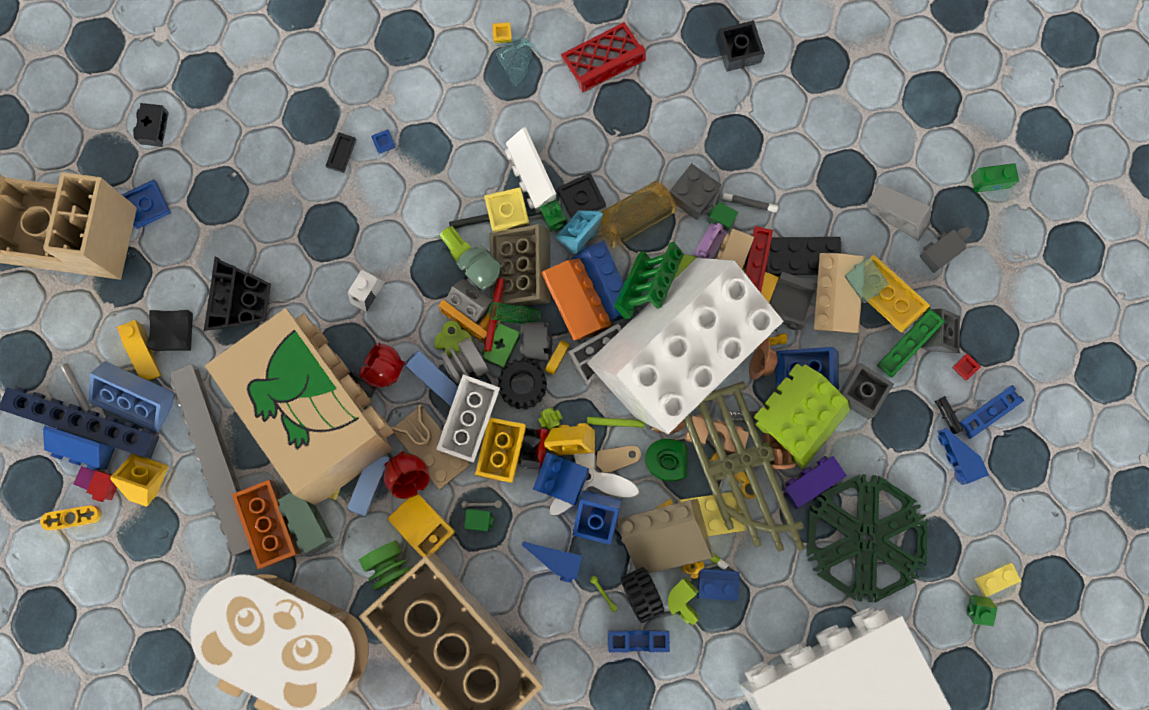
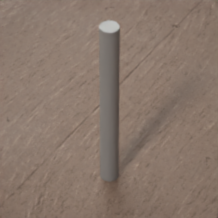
M68 363L61 365L60 367L80 407H82V411L87 413L91 408ZM99 424L94 426L96 432L100 430Z

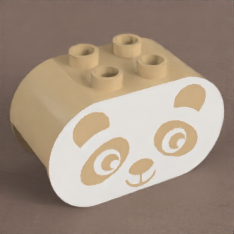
M271 574L255 576L236 575L220 581L201 599L191 623L190 634L194 653L200 664L209 673L221 678L217 687L221 691L235 697H240L243 691L257 697L254 707L258 710L323 709L345 696L356 686L365 671L368 661V637L363 625L355 616Z

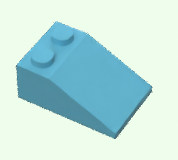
M578 210L554 238L569 253H580L584 250L586 242L597 235L603 214L598 211Z

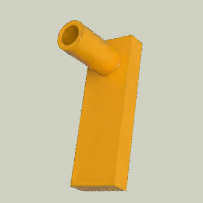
M445 300L440 302L438 307L442 314L450 320L457 322L461 328L485 344L490 319L489 312L477 325Z

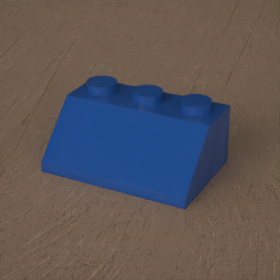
M44 425V450L51 452V457L62 460L64 456L70 458L68 462L76 465H81V463L88 464L87 468L94 471H99L100 468L107 470L115 447Z

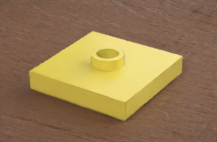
M521 187L484 195L493 233L529 225Z

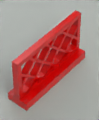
M623 22L562 53L561 57L583 93L646 61V50L643 45L638 43L626 23ZM624 30L626 33L625 38L616 36V33ZM603 39L611 40L609 46L601 45L600 41ZM613 42H623L622 48L612 47ZM626 43L633 44L635 46V48L632 50L624 49ZM593 47L595 49L593 54L584 52L585 48ZM597 50H607L606 56L596 55ZM610 51L620 53L619 57L615 59L609 58ZM572 55L579 56L577 62L569 61L568 57ZM582 57L591 58L590 64L580 63ZM594 59L604 61L603 65L599 67L592 66ZM578 68L588 69L587 73L579 76L577 73Z

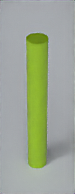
M587 417V424L645 428V423L640 420Z

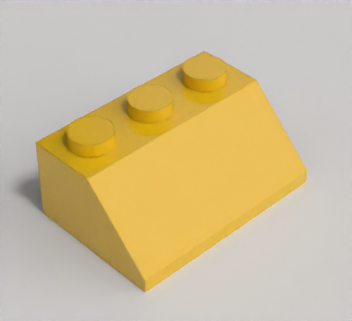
M489 418L475 475L490 480L513 483L526 424Z

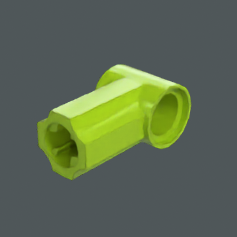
M453 226L447 227L439 235L449 248L456 262H458L460 256L466 250L471 248L466 241H463Z

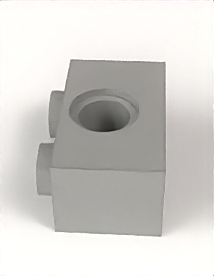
M465 279L452 286L445 300L475 323L487 314L493 303L490 297Z

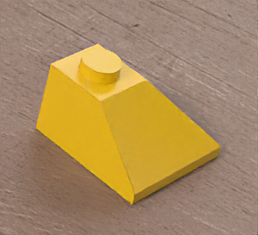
M132 453L111 476V481L129 501L147 507L157 496L168 470V465Z

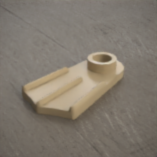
M636 446L597 451L596 465L602 473H610L638 462L641 452ZM630 451H634L636 453V456L634 458H630L628 456Z

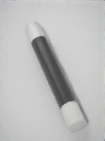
M723 193L722 200L777 213L778 205Z

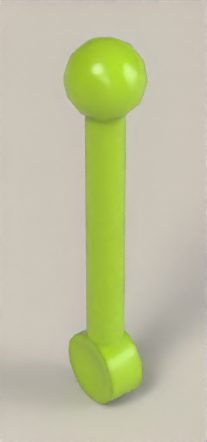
M592 576L590 578V582L596 585L600 593L603 595L607 603L610 605V610L612 612H615L617 610V605L612 603L610 598L607 596L603 588L598 583V578L596 576Z

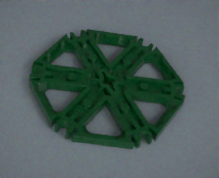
M859 474L820 493L819 495L823 498H815L820 502V507L810 506V509L815 511L816 514L808 510L806 556L814 553L815 556H811L808 559L809 562L813 560L818 562L817 567L813 568V571L823 569L816 575L854 601H856V593H858L857 601L862 602V596L866 594L868 602H873V599L874 602H878L915 583L910 576L913 579L920 578L915 574L916 568L921 571L925 570L924 566H927L928 519L919 522L926 515L918 516L916 514V510L921 505H914L912 507V504L918 502L917 500L881 476L872 475L871 482H867L866 474L861 475V479ZM849 488L856 489L858 493L857 518L833 503V497ZM884 490L900 500L902 508L878 520L879 491ZM822 520L846 537L824 548H819L815 543L816 524ZM909 528H914L917 531V551L914 555H910L888 539ZM866 532H868V536L872 537V540H868V544L866 540L862 539ZM856 555L855 582L852 586H847L833 577L830 569ZM877 557L900 573V579L897 582L882 589L876 586Z

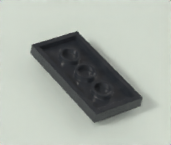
M772 237L766 272L774 276L780 275L781 272L791 275H818L820 253L841 254V237Z

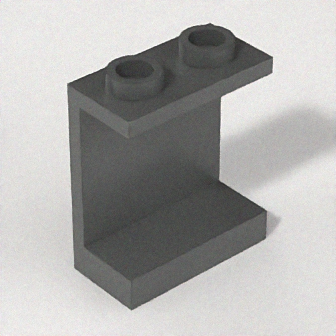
M781 272L778 276L779 279L773 291L770 305L783 320L782 324L787 325V328L798 331V329L801 330L806 324L804 320L812 295L817 290V283Z

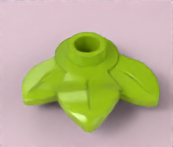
M448 321L443 325L442 332L435 337V349L445 348L446 353L453 357L449 348H453L458 354L460 352L458 343L468 337L472 341L469 332L462 330L457 322ZM449 327L455 328L454 334L448 332Z

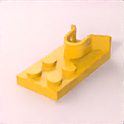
M875 255L864 262L862 297L902 333L930 308V304Z

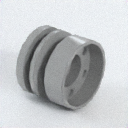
M469 337L458 343L460 349L458 354L453 348H449L453 357L448 358L445 351L441 353L444 367L452 380L458 385L462 375L470 377V373L473 372L480 378L489 372L484 360Z

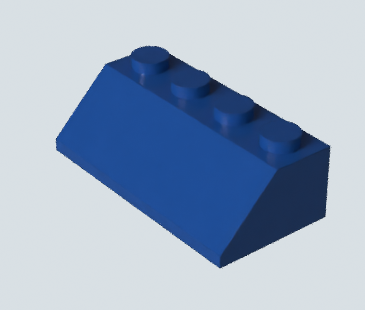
M604 240L585 248L570 260L580 258L612 323L624 318L614 307L624 283Z

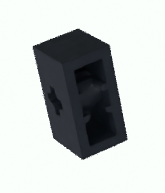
M140 103V108L136 113L137 124L133 129L134 139L140 145L163 147L169 112L163 105Z

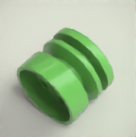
M397 540L387 543L359 559L364 572L371 570L375 572L368 578L369 582L376 579L379 580L372 585L373 591L387 588L397 583L411 570L410 566L400 569L402 565L407 563V560H396V557L402 553Z

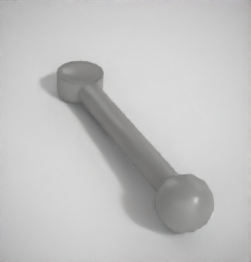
M499 500L489 503H468L467 501L461 503V507L464 509L484 506L501 508L502 502Z

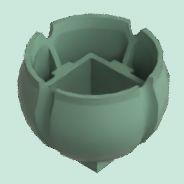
M482 245L466 250L456 263L461 270H466V276L480 289L482 288L483 291L496 283L499 278L500 269L503 267Z

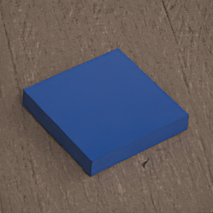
M155 179L121 194L137 207L133 223L136 229L171 213Z

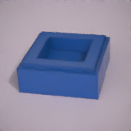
M388 129L371 136L378 154L396 148Z

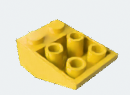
M417 492L418 495L408 498L388 520L424 558L432 551L436 554L457 532Z

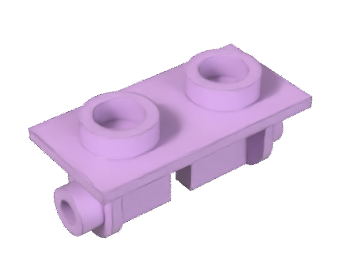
M711 223L693 255L698 258L712 259L726 236L727 231L723 229L724 226L720 223L716 225Z

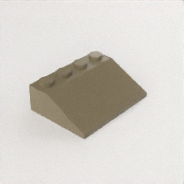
M537 224L490 233V253L503 266L499 274V278L505 280L500 303L516 306L551 303V292L541 272L550 268V230ZM496 283L492 287H490V298L492 300L494 298Z
M698 499L617 519L623 542L636 570L644 567L649 573L713 558Z

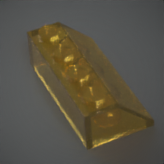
M654 181L602 211L603 216L599 229L611 248H614L676 212L677 204L668 189L658 181Z

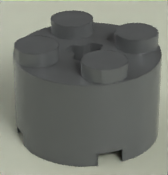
M526 322L521 324V335H524V343H520V353L523 354L526 360L551 359L549 355H552V334L548 333V329H551L550 322Z

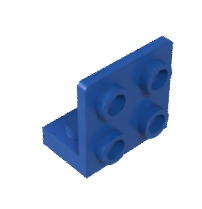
M546 453L533 490L553 496L571 505H576L589 468Z

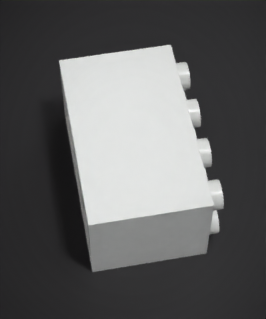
M696 258L672 281L661 308L657 309L650 302L587 364L636 419L669 434L783 320L735 261Z
M873 607L854 614L851 619L855 626L849 629L847 627L839 629L838 625H834L816 634V638L820 644L812 648L810 646L803 647L802 643L784 650L780 653L784 662L775 667L773 665L768 666L766 662L752 666L744 672L748 680L740 684L752 710H951L903 617L886 614L884 608L875 611Z

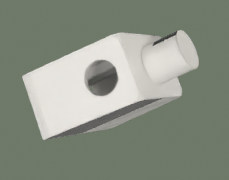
M361 270L348 291L350 303L367 312L385 281L369 272Z

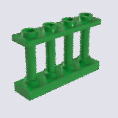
M675 242L669 244L665 254L650 258L645 251L638 254L614 305L624 319L631 318L636 306L651 302L657 309L662 307L684 256V253ZM660 264L658 268L653 269L655 265ZM654 277L653 281L647 282L649 278ZM644 291H648L646 295L641 296Z

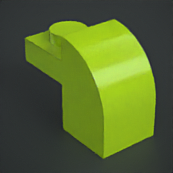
M687 577L683 578L670 591L668 607L672 615L680 611L681 618L687 624L691 623L693 626L701 617L688 602L699 591Z

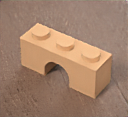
M696 414V417L692 416L691 419L703 446L706 443L709 431L703 416ZM715 420L713 423L718 435L723 439L725 452L729 454L736 453L737 451L726 423ZM735 425L745 449L749 432L744 431L745 428ZM687 430L685 441L692 442Z

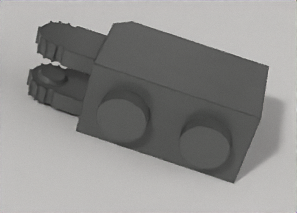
M963 227L957 232L952 230L950 233L945 231L937 237L938 242L935 244L930 242L923 248L925 252L920 255V258L935 273L966 249L964 241L972 235L971 228Z

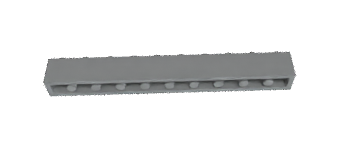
M191 364L171 372L172 379H170V384L173 390H176L178 406L182 407L184 413L182 415L183 422L189 427L190 432L188 436L191 443L195 445V457L198 462H201L202 477L204 480H207L209 485L207 492L210 498L214 500L215 505L213 509L216 516L220 517L221 532L223 535H226L228 540L226 547L233 556H240L251 551L231 495L241 491L199 369Z

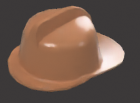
M768 338L755 349L751 358L749 375L754 380L761 376L771 375L776 368L778 356L775 351L770 349Z

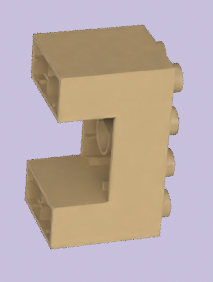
M61 172L57 185L6 178L0 174V263L121 280L137 207L101 177Z

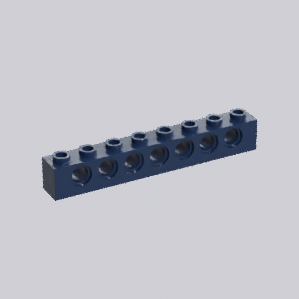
M17 386L15 389L7 387L0 402L1 411L151 459L159 439V436L153 435V430L142 427L140 431L135 429L136 425L124 421L122 425L117 423L118 419L107 415L103 419L99 417L100 413L91 410L85 413L81 411L82 407L73 404L66 407L63 406L64 401L54 398L48 401L45 400V395L36 392L33 395L27 394V389ZM26 400H28V404L24 408L23 404ZM43 406H46V411L42 414L41 410ZM64 411V417L60 420L59 415ZM82 417V423L78 426L77 421ZM100 423L101 428L96 432L94 426ZM119 429L118 436L114 438V431ZM136 434L137 441L132 444L131 439Z

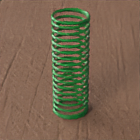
M493 302L489 308V316L492 320L525 324L526 320L527 322H534V311L536 312V321L537 311L539 313L538 322L541 318L540 311L536 308ZM496 304V305L494 306V308H493V312H492L493 318H492V317H491V310H492L493 305Z

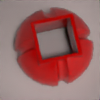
M378 343V345L375 344L363 361L365 366H361L359 377L372 387H388L397 382L405 362L401 360L399 353L393 347Z
M403 450L384 464L383 478L385 486L396 498L407 499L418 495V490L423 491L429 483L428 467L417 455L406 453Z

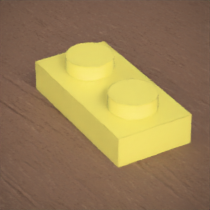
M1008 563L975 578V581L983 597H988L1021 582V579L1013 563Z

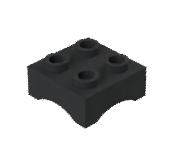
M149 310L150 332L147 341L148 349L152 351H191L192 312L189 310Z

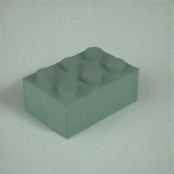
M292 492L278 499L280 504L278 509L282 516L287 517L289 521L287 526L292 534H296L298 538L296 543L302 552L315 554L335 542L315 505L294 496Z

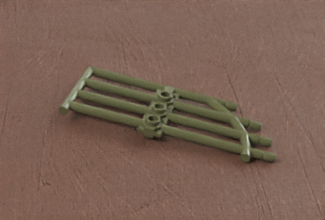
M744 381L712 391L698 406L719 459L711 462L708 461L690 414L683 420L721 516L725 521L726 528L728 530L734 529L731 517L747 527L755 547L762 545L757 530L769 532L778 552L784 550L779 533L790 532L798 551L803 550L804 544L798 530L804 528L801 521L794 522L770 464L771 461L775 460L772 448L769 446L768 441L761 442L741 393V390L746 388ZM730 393L734 394L755 446L744 449L723 396ZM713 399L717 401L737 451L728 456L725 453L705 403ZM763 465L786 524L775 525L752 468ZM745 471L765 523L752 520L734 474ZM727 477L741 513L725 504L717 484L718 480Z

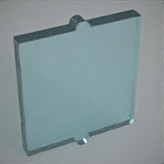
M870 257L866 258L859 265H855L854 269L845 275V278L863 303H866L873 296L879 295L878 292L888 285V282Z

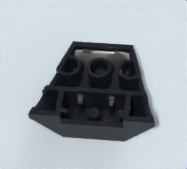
M215 256L204 331L265 322L271 283L246 273Z

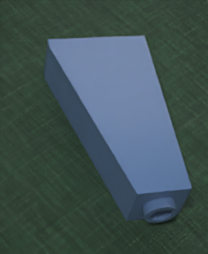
M415 351L405 362L404 367L451 407L458 386L421 352Z

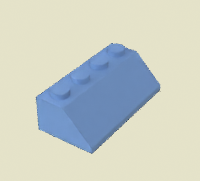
M106 361L90 373L89 403L144 428L153 430L155 433L160 431L172 407L174 392Z

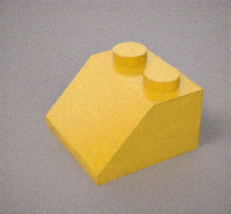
M579 423L573 427L559 425L558 428L551 429L544 442V446L557 456L595 453V430L586 423Z

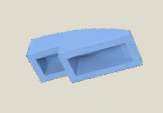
M383 456L362 471L347 510L366 517L381 486L385 469L384 464L390 458Z

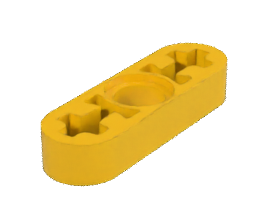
M87 505L48 512L41 517L40 524L45 530H59L93 524L100 520L101 510L97 506ZM90 511L94 512V515L91 516V518L82 517L81 515L90 513ZM73 512L76 519L73 523L69 524L66 517L69 513ZM51 518L60 519V522H53L52 524H48V521L51 520Z

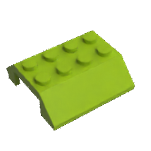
M796 364L788 374L792 380L786 377L776 389L781 394L773 392L765 402V406L769 409L761 407L754 416V419L758 421L755 425L762 432L771 434L792 454V461H795L796 465L804 470L847 416L850 409L848 400L822 374L806 364L804 366Z

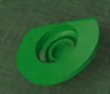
M675 439L657 440L646 451V467L652 475L664 481L672 482L687 478L688 448L686 444Z

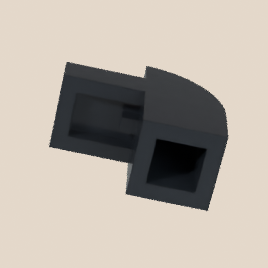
M525 429L518 459L519 465L524 469H538L541 464L535 453L541 439L535 429Z

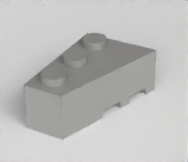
M879 184L868 200V210L872 214L879 216L917 241L921 239L930 225L931 206L887 186Z
M619 323L566 352L585 386L597 375L587 362L622 330Z

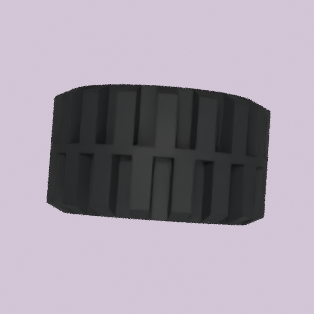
M521 358L519 361L515 359L512 363L508 362L506 367L502 368L501 374L498 377V387L500 388L499 391L503 400L509 406H514L516 409L524 408L525 410L531 406L532 408L535 407L537 403L542 401V397L546 394L547 381L540 365L533 363L530 359L526 361L525 358ZM519 374H527L533 378L534 387L527 394H517L511 388L513 378Z
M644 567L621 577L623 589L639 622L643 624L664 614V605L649 572Z

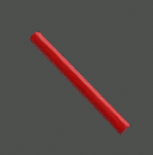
M503 278L497 279L493 302H501L505 281ZM496 304L493 305L492 310H491V317H492V318H493V316H492L493 308H494V306H495ZM491 318L489 319L484 351L491 352L497 324V320H492Z

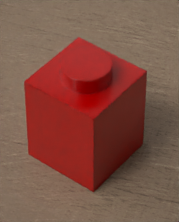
M95 470L86 493L93 495L92 499L104 502V500L113 499L117 486L111 481V474Z

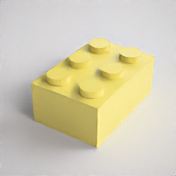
M733 492L722 493L725 504L741 513ZM714 495L678 501L680 503L698 499L708 536L746 531L745 525L732 517L730 519L734 524V529L728 530L726 528Z

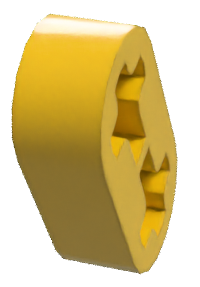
M563 340L560 341L545 368V372L551 375L556 373L570 347L569 343Z

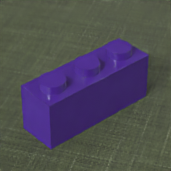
M824 456L816 462L818 464L812 469L809 466L800 472L801 477L798 479L793 477L784 483L786 487L782 491L795 509L800 508L847 476L834 456L830 458Z

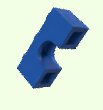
M608 630V652H670V633L668 630Z

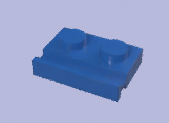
M701 569L699 571L698 598L738 601L740 572Z

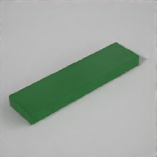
M929 308L877 366L892 378L945 320Z

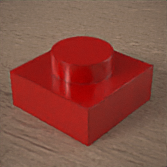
M967 353L952 368L967 381L981 366Z

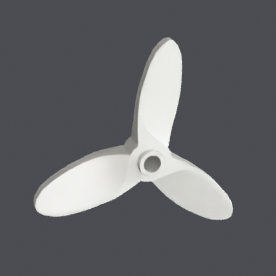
M595 453L574 455L576 464L589 468L578 501L583 490L588 491L592 488H597L606 494L622 498H633L639 495L638 487L631 481L614 474L597 472ZM556 498L550 507V514L552 516L561 515L574 505Z

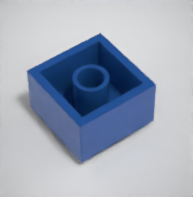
M583 490L572 535L611 545L622 500Z

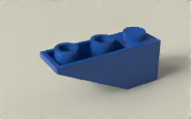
M947 428L937 431L939 434L938 440L945 447L947 452L946 458L953 465L955 470L954 476L961 485L989 475L981 456Z

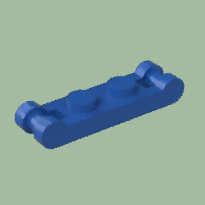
M1013 385L1007 387L976 411L959 421L967 432L966 435L969 439L979 434L1024 401L1023 397L1016 393V388ZM1008 395L1012 399L1011 402L1006 398ZM973 420L977 424V427L973 428L970 424V422H972Z

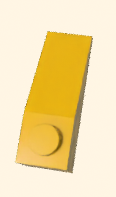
M133 320L118 326L117 330L122 344L139 377L148 381L161 377L162 375L154 353L147 348L148 336L144 325Z

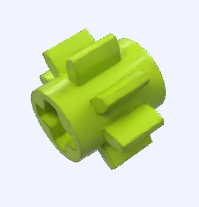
M550 407L540 413L541 418L538 421L542 429L546 427L547 430L551 431L552 428H557L561 425L559 420H562V416L559 410L554 411L553 407Z

